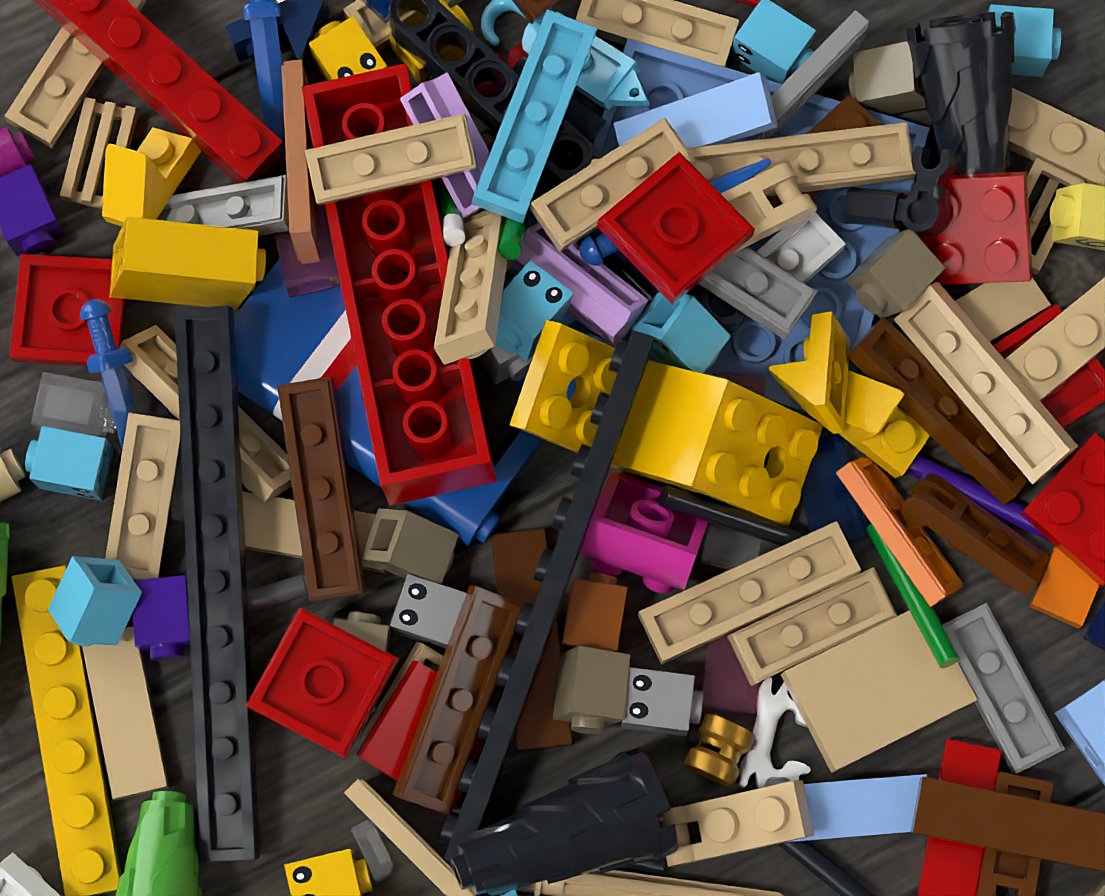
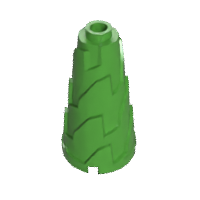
M173 791L153 792L152 800L142 803L137 830L128 851L124 873L119 878L116 896H202V889L198 886L199 867L198 854L195 847L194 807L185 803V794Z

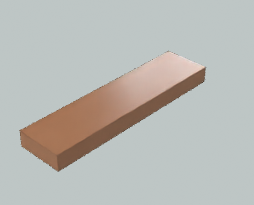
M302 59L284 62L282 66L289 232L298 261H301V264L320 262L317 204L305 150L313 149V143L301 88L302 86L309 85Z

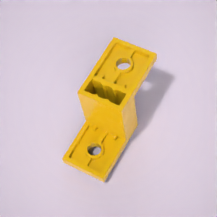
M546 320L509 425L578 453L581 444L592 446L598 425L590 423V418L600 391L610 394L617 373L608 369L615 348L564 324ZM648 360L611 467L705 494L746 512L789 526L794 510L799 504L801 490L811 460L817 451L823 425L729 380ZM574 379L575 389L569 400L567 398V389L570 382ZM769 452V460L764 468L765 457Z

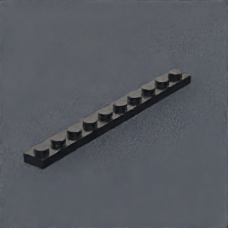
M228 305L174 309L200 862L255 860L260 858L253 710L246 706L252 695L234 311Z
M633 330L629 342L619 339L608 369L617 373L610 394L600 391L590 418V423L598 425L592 446L581 444L571 471V475L580 478L573 499L563 496L552 525L553 528L561 530L554 551L544 548L533 580L541 582L542 586L535 604L525 601L514 631L524 635L516 656L506 654L496 680V685L505 688L498 708L487 707L477 733L478 738L486 740L480 759L476 761L469 758L459 783L458 790L467 793L460 814L454 811L449 812L439 842L448 845L443 860L450 863V858L459 855L458 845L465 842L470 834L480 830L583 545L590 519L598 503L655 344V338Z

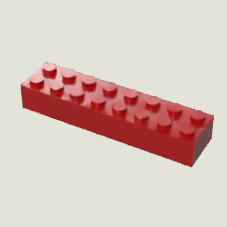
M406 63L301 87L313 148L413 125L400 100L401 97L413 90ZM433 179L325 204L380 485L389 506L497 482L471 359L462 358L444 365L434 349L449 254L443 239Z

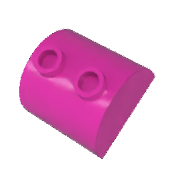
M612 470L590 519L580 555L591 558L592 566L603 574L618 575L622 570H626L643 576L642 581L644 585L652 591L669 593L673 591L674 587L684 591L708 522L659 506V496L663 487Z

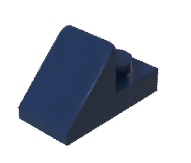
M285 0L279 3L281 16L276 17L280 45L288 44L294 59H302L305 72H307L312 60L309 42L314 40L315 34L326 25L330 15L327 0ZM243 18L226 25L225 28L231 46L239 63L249 58L255 61L250 20H244Z

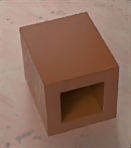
M585 573L584 580L573 578L562 642L563 651H568L576 646H585L617 652L627 587L618 586V579L616 577L601 573Z

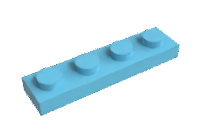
M546 10L473 195L472 205L523 224L593 43L597 28Z

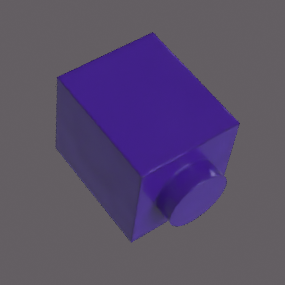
M31 164L0 177V228L6 242L16 256L23 253L34 255L42 253L55 244V239L65 235L44 186Z
M186 575L134 580L142 591L133 610L135 647L142 653H150V659L155 661L183 658V649H190Z

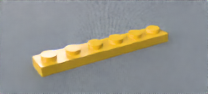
M64 565L12 576L64 893L65 896H97L116 892L119 878L122 874L83 648L80 645L69 643L48 611L67 569V566Z

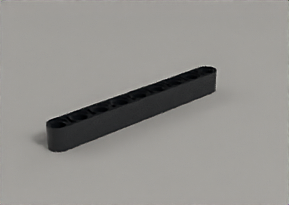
M390 0V30L396 43L416 59L435 79L448 73L465 107L491 127L497 135L520 76L438 0ZM413 10L419 11L427 17L423 23L416 26L406 25L400 20L404 13ZM446 46H456L462 49L465 55L458 61L449 62L440 58L438 52ZM492 81L501 85L503 92L496 97L488 98L480 95L476 91V87L482 82ZM563 118L541 178L553 189L588 167L593 159H600L605 155L571 123ZM568 152L577 156L581 164L575 169L563 170L557 167L552 159L559 153ZM696 284L686 293L694 296L729 334L736 331L744 320L746 314L736 309L737 312L729 317H721L715 314L709 306V300L718 296L699 284Z

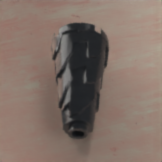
M1004 11L1000 17L1001 26L996 25L995 12H983L929 20L930 28L924 29L925 35L923 36L919 22L906 27L907 44L910 48L915 76L920 78L926 109L934 127L939 160L941 161L942 149H949L957 154V168L953 175L1004 173L1006 168L1010 167L1009 114L1012 103L1011 63H1014V34L1016 32L1013 12Z
M639 747L620 752L610 761L568 779V785L522 805V811L470 834L465 842L458 845L459 855L450 858L454 875L461 890L471 887L476 896L487 892L493 896L547 880L548 884L596 870H600V874L651 859L661 860L676 853L678 839L675 824L664 828L660 827V823L664 821V812L671 809L658 775L644 752L639 753Z

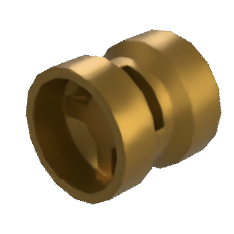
M706 713L699 728L702 737L696 747L690 748L683 765L712 781L733 787L740 773L737 765L741 755L750 751L756 736L731 721Z

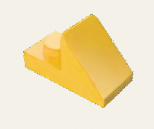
M152 127L137 151L108 144L105 153L102 216L106 222L123 226L126 217L156 220L201 153L193 138Z
M833 312L812 314L810 337H806L803 343L805 361L772 365L769 367V372L785 395L833 434L843 433L849 358L847 356L850 353V339Z
M848 370L844 432L838 434L894 478L900 477L906 472L930 435L905 411L897 406L904 396L902 391Z

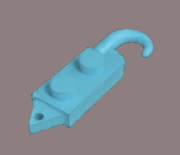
M492 0L482 14L481 31L484 38L493 46H497L500 43V39L495 34L493 28L495 20L499 15L507 11H515L525 17L512 0ZM544 16L532 25L529 22L524 31L522 49L527 56H529ZM595 36L575 90L607 111H610L613 106L648 107L650 105L638 77L641 69L636 61Z

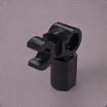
M916 146L912 153L911 163L913 170L917 174L916 184H911L909 196L907 197L902 192L851 187L846 193L843 211L845 221L850 224L901 229L905 225L908 229L926 236L940 234L946 229L950 221V209L947 204L949 190L945 188L946 180L954 174L957 168V154L949 149H942L939 165L934 169H930L928 165L930 150Z

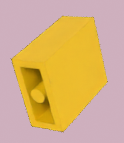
M126 217L113 245L110 297L201 307L228 305L233 310H238L247 295H251L254 292L256 281L262 282L266 251L265 249L257 248L258 231Z

